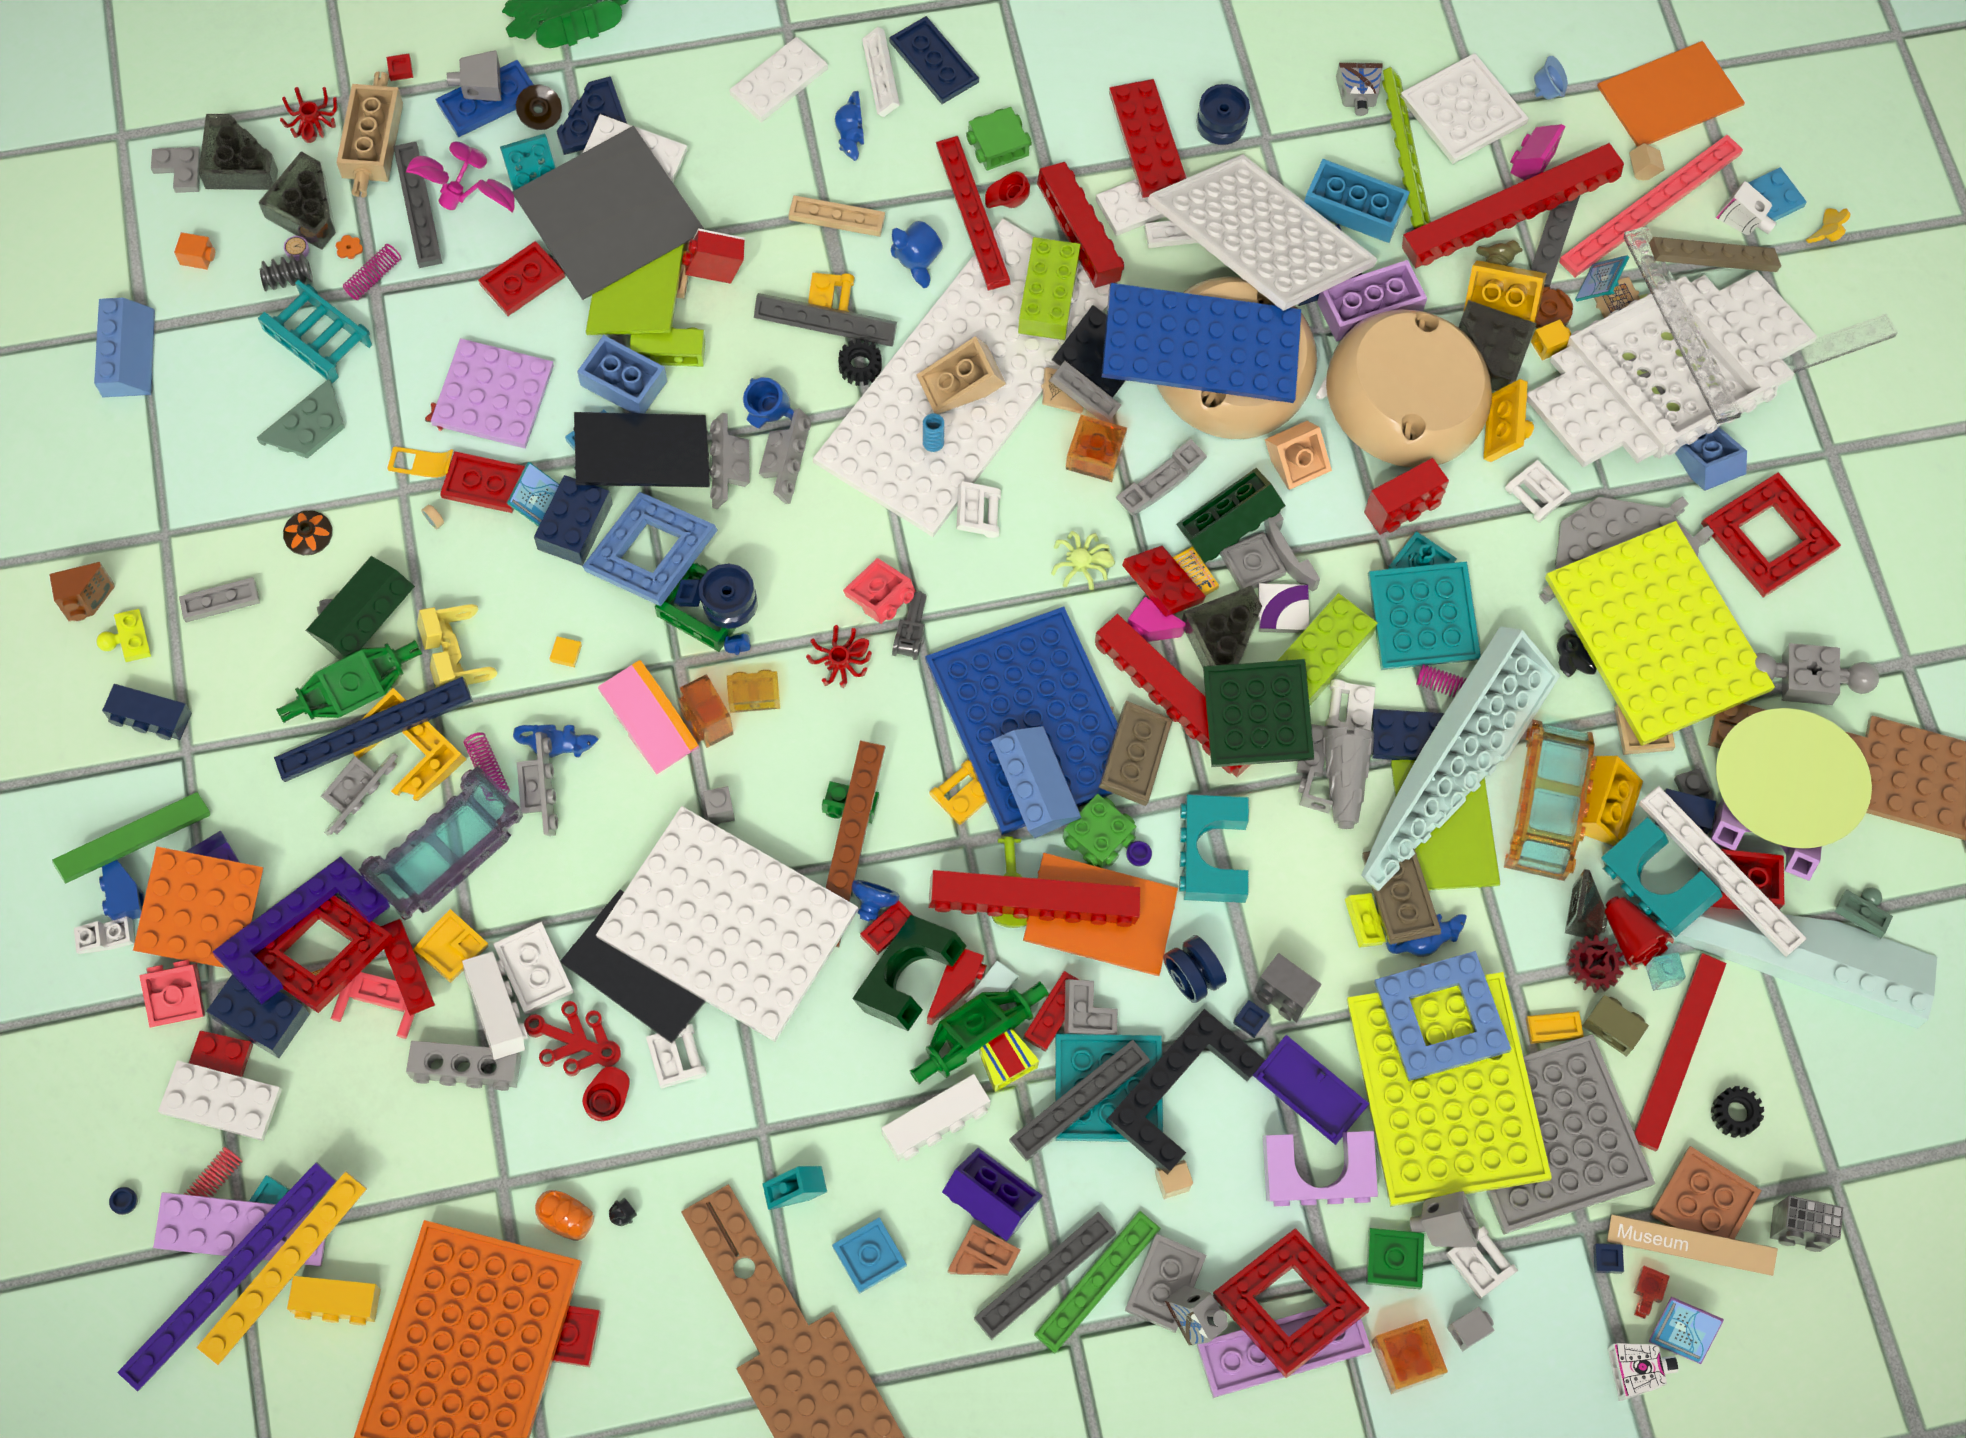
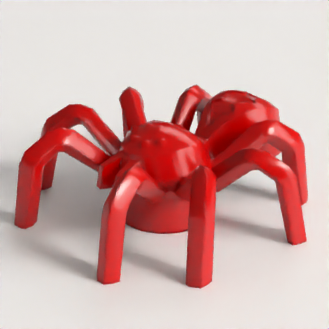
M295 87L294 90L300 105L297 112L290 108L286 97H282V101L290 115L297 116L288 124L283 118H280L285 128L293 127L301 119L297 133L294 128L290 129L294 138L301 135L306 143L314 142L317 138V133L313 124L316 125L320 137L324 138V132L319 120L331 128L336 127L334 118L329 122L321 116L331 117L338 109L337 98L334 97V108L332 111H320V109H324L327 106L328 95L326 87H322L324 101L319 106L311 101L303 102L299 87Z
M835 625L833 627V648L831 650L818 645L814 638L810 640L815 649L829 655L817 660H813L810 655H806V658L810 664H820L828 660L824 664L829 666L827 668L829 671L832 669L833 671L828 680L826 678L822 679L824 686H828L834 681L839 669L842 677L839 685L841 688H845L847 684L845 668L855 677L865 676L867 667L863 668L861 673H857L849 663L865 664L871 659L872 652L868 651L866 658L863 660L853 659L863 657L866 654L869 640L861 638L853 642L856 629L852 628L848 641L843 646H838L839 626Z

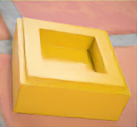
M557 636L549 658L550 662L575 668L582 647L581 642Z

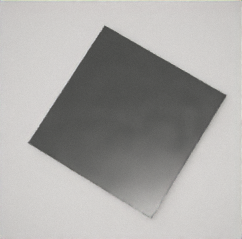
M634 125L513 191L515 199L582 300L690 241V239L694 238L698 228L704 229Z

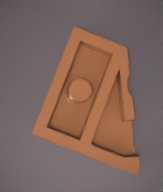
M972 1224L948 1269V1273L1008 1276L1021 1249Z

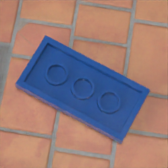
M518 60L500 68L501 101L466 99L463 97L461 87L435 99L458 138L516 110L515 105L518 95L523 89L534 85Z

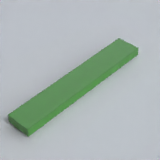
M198 792L58 856L52 859V863L66 884L209 817L210 811Z
M1139 1211L1034 1336L1056 1354L1161 1228Z

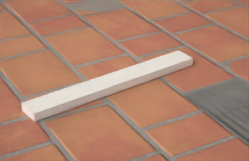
M1660 786L1639 802V805L1785 957L1807 939Z

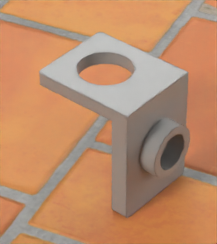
M1311 766L1307 779L1302 777L1298 792L1302 793L1300 806L1329 813L1333 801L1309 795L1316 768ZM1313 802L1323 804L1324 806L1314 804Z

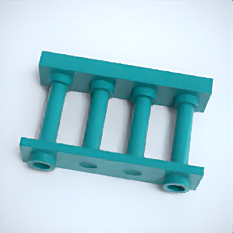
M297 280L295 284L300 295L277 317H271L263 312L258 317L259 323L264 332L333 384L339 378L335 369L337 367L336 363L359 341L368 348L372 346L369 337L370 332L362 324L357 325L320 297L310 284L305 285ZM307 301L317 308L295 330L291 329L289 331L284 327V323ZM324 315L334 321L312 343L306 344L302 341L301 337ZM341 328L351 334L329 357H322L319 354L318 350Z

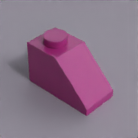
M1147 597L1143 598L1127 622L1147 642L1182 637L1186 627V623L1173 614L1165 617Z

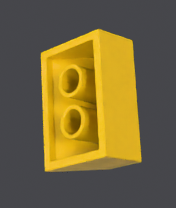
M1476 260L1472 266L1464 312L1534 325L1547 273Z
M1592 756L1570 823L1583 835L1615 846L1627 834L1643 780L1618 756Z

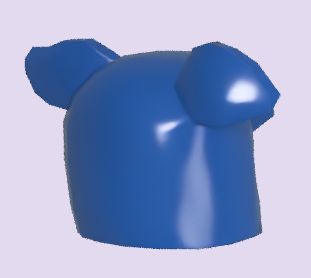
M915 221L905 231L898 228L892 229V256L898 259L904 267L911 269L915 281L923 288H927L930 283V275L926 268L943 249L939 236L928 224L922 221Z
M751 378L750 384L743 395L744 407L749 412L746 420L759 429L766 422L777 421L783 416L788 417L792 421L794 410L790 407V398L787 391L771 378Z

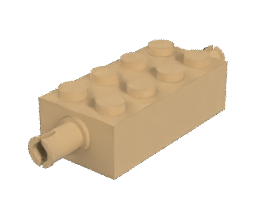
M379 71L374 74L373 85L352 84L336 162L342 178L354 179L351 193L356 197H360L361 191L362 198L367 196L369 180L389 181L394 155L393 146L396 144L403 107L399 88L387 87L389 75L382 72L381 78H379Z

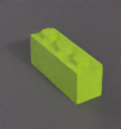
M672 327L671 333L631 334L630 349L660 365L703 367L705 354L704 330L694 327L687 329Z

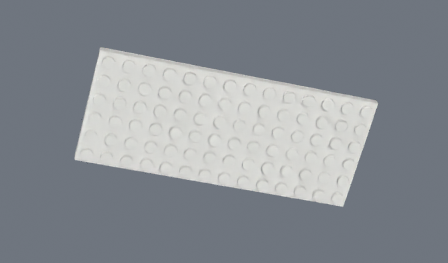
M1004 219L993 230V234L1011 284L988 291L974 254L813 457L814 464L932 537L935 536L957 507L958 487L961 481L969 483L977 481L1043 394L1041 385L1044 382V369L1049 367L1058 370L1060 366L1052 361L1053 356L1091 306L1094 305L1104 313L1107 310L1110 284L1094 288L1083 266L1078 263L1066 339L1059 340L1019 334V316L1033 236ZM976 336L989 347L1006 384L987 397L939 413L938 415L944 419V446L937 452L927 451L923 446V419L927 415L935 413L917 378V374Z

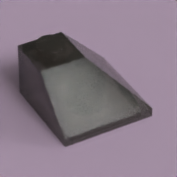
M1584 869L1572 888L1565 933L1583 938L1587 936L1592 940L1594 935L1599 936L1605 932L1607 918H1604L1605 907L1591 872Z

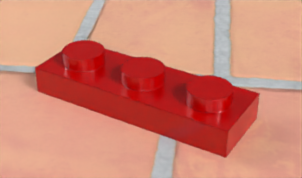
M1066 971L1062 973L1023 1039L1045 1052L1064 1024L1065 980H1079Z

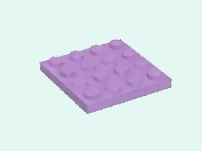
M460 338L435 407L431 424L526 449L554 367L553 361Z

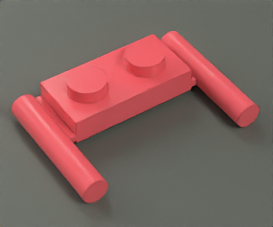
M360 972L339 993L330 1019L341 1022L349 997H352L354 1000L404 1012L396 1036L407 1039L415 1014L410 1016L395 980Z

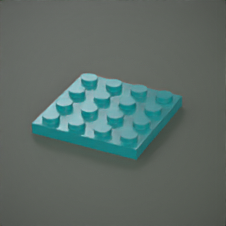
M1467 561L1368 572L1373 617L1378 623L1375 631L1381 670L1418 667L1423 664L1427 666L1467 662L1480 659L1481 654Z
M1056 1034L1055 1102L1132 1040L1147 1055L1150 1062L1057 1136L1055 1141L1129 1142L1111 1127L1106 1120L1162 1057V1036ZM1163 1098L1146 1116L1162 1132Z

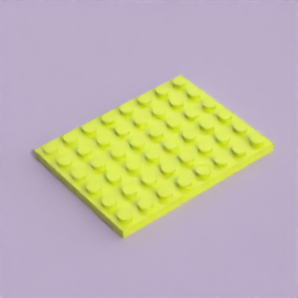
M1676 521L1551 571L1545 576L1546 581L1641 746L1771 692L1775 688L1767 672H1762L1756 667L1755 660L1757 656Z
M1503 972L1487 974L1485 978L1508 1038L1511 1051L1411 1081L1407 1079L1378 992L1347 997L1348 1010L1390 1207L1422 1202L1427 1199L1464 1191L1465 1194L1549 1181L1552 1178ZM1459 986L1410 999L1426 1046L1475 1032Z

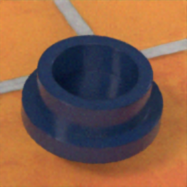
M128 1187L116 1189L109 1198L110 1208L119 1215H126L132 1212L138 1202L136 1193Z

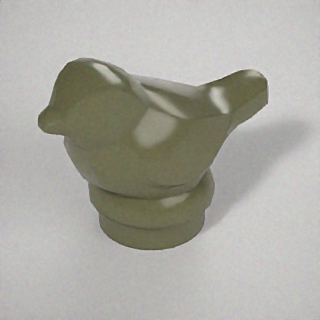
M1513 240L1489 247L1478 246L1476 250L1478 254L1486 257V262L1505 266L1514 260L1515 255L1523 251L1518 242Z

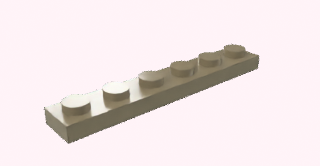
M1653 237L1649 242L1655 261L1768 272H1777L1781 268L1775 248Z

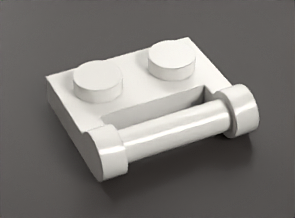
M1538 460L1511 480L1505 487L1509 494L1513 493L1534 514L1533 518L1538 523L1543 521L1548 514L1565 502L1571 495V492ZM1524 483L1545 506L1541 508L1520 485Z
M961 481L958 487L956 529L984 534L988 538L998 537L1000 530L997 526L998 500L1001 499V490ZM984 497L989 500L988 524L983 523Z
M1338 679L1331 680L1330 690L1332 694L1329 719L1326 720L1325 726L1329 727V729L1347 727V731H1354V728L1371 731L1376 687L1345 683ZM1342 693L1348 694L1345 722L1339 720Z
M688 1024L677 1037L683 1038L691 1069L685 1071L683 1070L675 1041L671 1044L657 1033L646 1037L661 1089L692 1079H700L707 1075L705 1066L701 1065L693 1038L695 1031L692 1024Z
M1484 1226L1479 1229L1477 1242L1481 1243L1502 1272L1497 1275L1477 1247H1454L1446 1254L1479 1299L1518 1271L1515 1265H1510L1487 1235L1489 1232Z

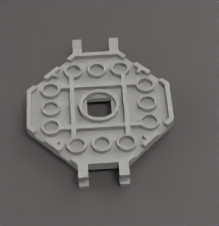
M1683 496L1676 500L1669 508L1598 497L1561 521L1558 533L1559 541L1555 570L1674 521L1678 523L1698 557L1699 547L1709 542V537L1714 532L1709 526H1706L1692 537L1676 518L1685 511L1684 508L1689 504ZM1549 585L1543 588V593L1539 596L1544 604L1556 597ZM1568 619V623L1564 625V628L1569 633H1573L1575 629Z

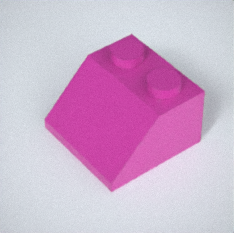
M1559 124L1536 127L1531 135L1527 134L1521 144L1522 150H1516L1510 161L1513 164L1510 173L1524 181L1543 173L1557 151L1566 126Z

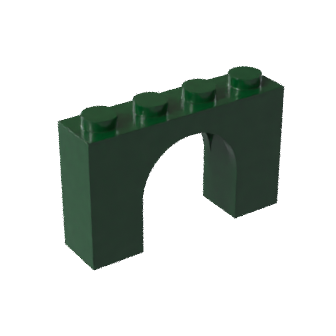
M910 915L852 999L864 1013L909 1031L923 1009L910 995L896 990V983L902 971L908 965L920 959H933L953 967L967 946L956 932Z

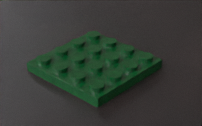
M1305 659L1203 667L1211 767L1314 760Z

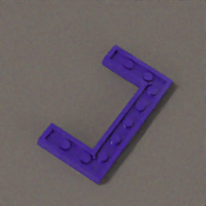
M340 856L212 952L215 958L263 1004L283 989V986L254 956L256 953L336 893H339L369 923L387 910L390 905L371 884Z

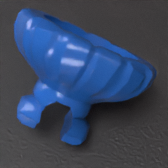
M859 879L854 880L852 883L853 893L862 902L861 908L857 913L860 915V919L868 922L878 918L880 908L896 904L900 897L897 892L875 883Z

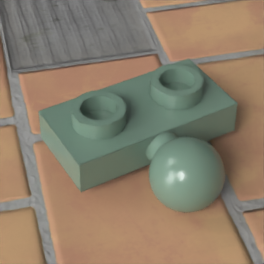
M1874 887L1863 890L1861 897L1846 890L1834 911L1880 939L1886 933L1893 918L1892 915L1877 907L1882 902V894Z

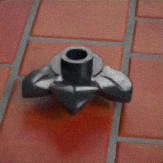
M1571 633L1562 635L1557 642V651L1560 654L1558 663L1561 671L1567 677H1571L1576 669L1585 674L1594 675L1597 668L1580 638ZM1568 641L1572 644L1573 649L1569 648Z

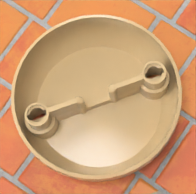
M1225 276L1208 279L1191 286L1183 292L1276 306L1241 277ZM1301 313L1296 400L1294 403L1157 385L1158 390L1165 402L1182 420L1204 433L1227 439H1248L1268 434L1288 422L1298 412L1310 393L1317 369V349L1313 333Z
M1407 309L1391 310L1362 320L1342 338L1332 355L1327 370V397L1334 417L1342 430L1367 453L1397 466L1414 468L1431 458L1440 465L1455 459L1465 452L1477 439L1490 413L1492 387L1488 368L1482 354L1471 339L1457 326L1427 312Z

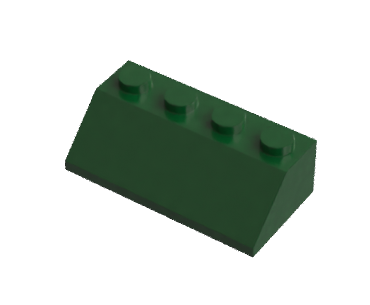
M1255 468L1176 525L1198 556L1206 563L1218 557L1220 552L1228 546L1238 543L1240 538L1248 532L1258 529L1260 524L1269 517L1271 518L1279 514L1286 505L1268 479Z
M370 556L305 631L335 657L341 659L361 649L415 586L396 569Z

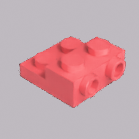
M878 558L843 590L847 598L860 605L865 614L880 624L886 619H893L897 609L903 603L908 604L911 602L916 592L910 578Z
M189 960L173 963L174 968L163 970V965L146 968L147 973L139 975L150 1028L205 1016L200 992L202 986L197 963L190 964Z

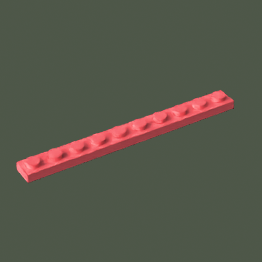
M1728 135L1724 136L1560 258L1559 263L1576 278L1739 157L1743 149Z

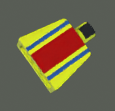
M1012 1029L1000 1034L979 1049L981 1060L994 1092L1034 1071L1039 1066L1038 1058Z

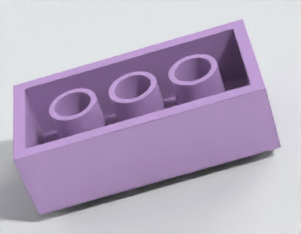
M1405 260L1350 278L1319 294L1317 304L1337 342L1342 340L1356 324L1372 315L1400 309L1423 311L1427 297L1409 261Z

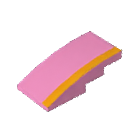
M641 660L598 686L599 692L610 705L614 715L628 732L629 738L656 775L699 748L687 726Z

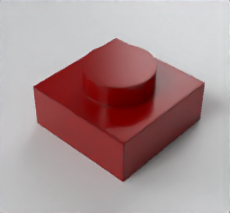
M410 54L386 57L390 81L414 78Z

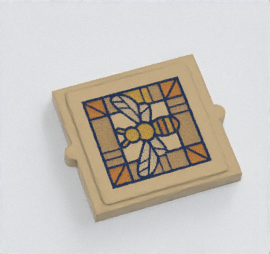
M1629 277L1618 280L1619 286H1616L1613 290L1615 294L1594 298L1597 303L1596 308L1600 309L1604 318L1608 317L1615 310L1627 307L1632 301L1640 300L1638 296L1639 291L1635 290Z

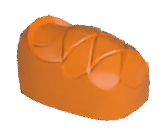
M549 1190L542 1193L536 1201L535 1214L539 1222L551 1232L576 1241L582 1240L593 1225V1212L583 1203L566 1193Z

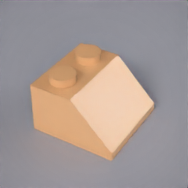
M1309 421L1300 423L1265 439L1271 462L1289 490L1332 471L1320 427Z

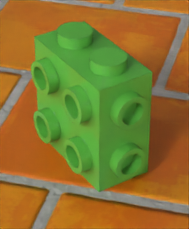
M1012 107L998 109L994 113L983 117L978 116L969 121L968 132H966L967 140L970 145H974L976 158L979 163H983L986 171L1029 156V146L1032 145L1031 138L1028 132L1024 133L1021 118L1018 114L1015 115Z
M1099 794L1080 812L1082 818L1069 823L1063 831V839L1066 846L1073 851H1079L1087 864L1104 868L1106 865L1109 867L1113 865L1119 857L1118 852L1123 847L1127 849L1136 839L1134 820L1128 814L1120 813L1109 798H1102Z

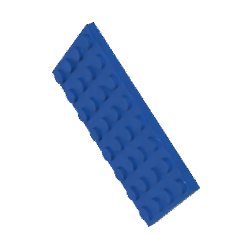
M1110 283L1101 377L1294 403L1296 400L1301 309L1288 308L1283 311L1274 305Z

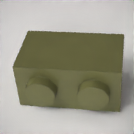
M1606 995L1600 999L1582 1025L1626 1057L1649 1027L1642 1016L1635 1012H1629L1622 1007L1620 1001Z

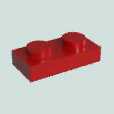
M898 900L896 904L892 905L861 932L860 937L879 955L891 944L909 916L913 914Z

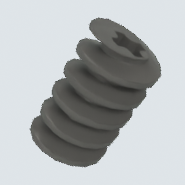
M302 253L299 255V261H296L294 256L290 255L289 263L286 262L284 257H281L279 265H277L274 259H271L269 267L265 261L261 262L260 277L265 292L268 290V284L273 290H276L278 282L282 288H286L287 280L291 286L296 285L297 279L305 284L306 277H308L310 282H313L310 264Z

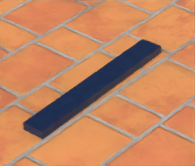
M460 677L274 757L282 781L287 782L473 702L466 680Z

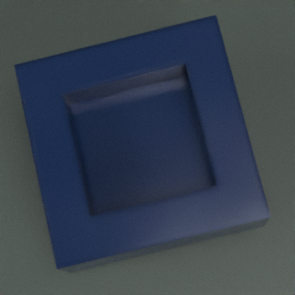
M681 580L674 603L680 607H699L701 601L699 597V584L701 580Z
M1248 1000L1234 1019L1233 1024L1255 1038L1269 1019L1270 1014Z
M1597 1243L1593 1245L1594 1273L1622 1274L1624 1272L1623 1245Z

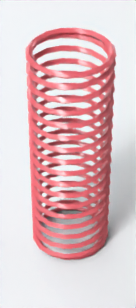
M223 1147L222 1150L225 1153L219 1151L220 1155H216L218 1159L213 1158L216 1163L210 1162L212 1166L207 1165L210 1170L205 1168V1172H201L203 1176L198 1175L202 1181L195 1179L197 1183L192 1182L195 1187L189 1186L191 1190L186 1189L190 1195L209 1197L207 1195L209 1194L213 1197L214 1195L208 1189L214 1193L217 1192L210 1185L220 1190L215 1183L220 1186L222 1184L216 1178L225 1183V1180L218 1174L228 1179L223 1172L229 1176L231 1174L224 1167L234 1172L226 1163L237 1169L231 1161L240 1166V1163L235 1159L241 1163L243 1161L229 1149Z

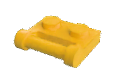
M812 273L808 303L832 308L835 286H841L838 310L848 311L850 291L854 285V276L851 274Z
M969 760L963 762L961 768L938 788L934 787L929 791L930 796L959 826L987 803L982 787L975 776ZM969 775L973 780L948 801L944 795Z

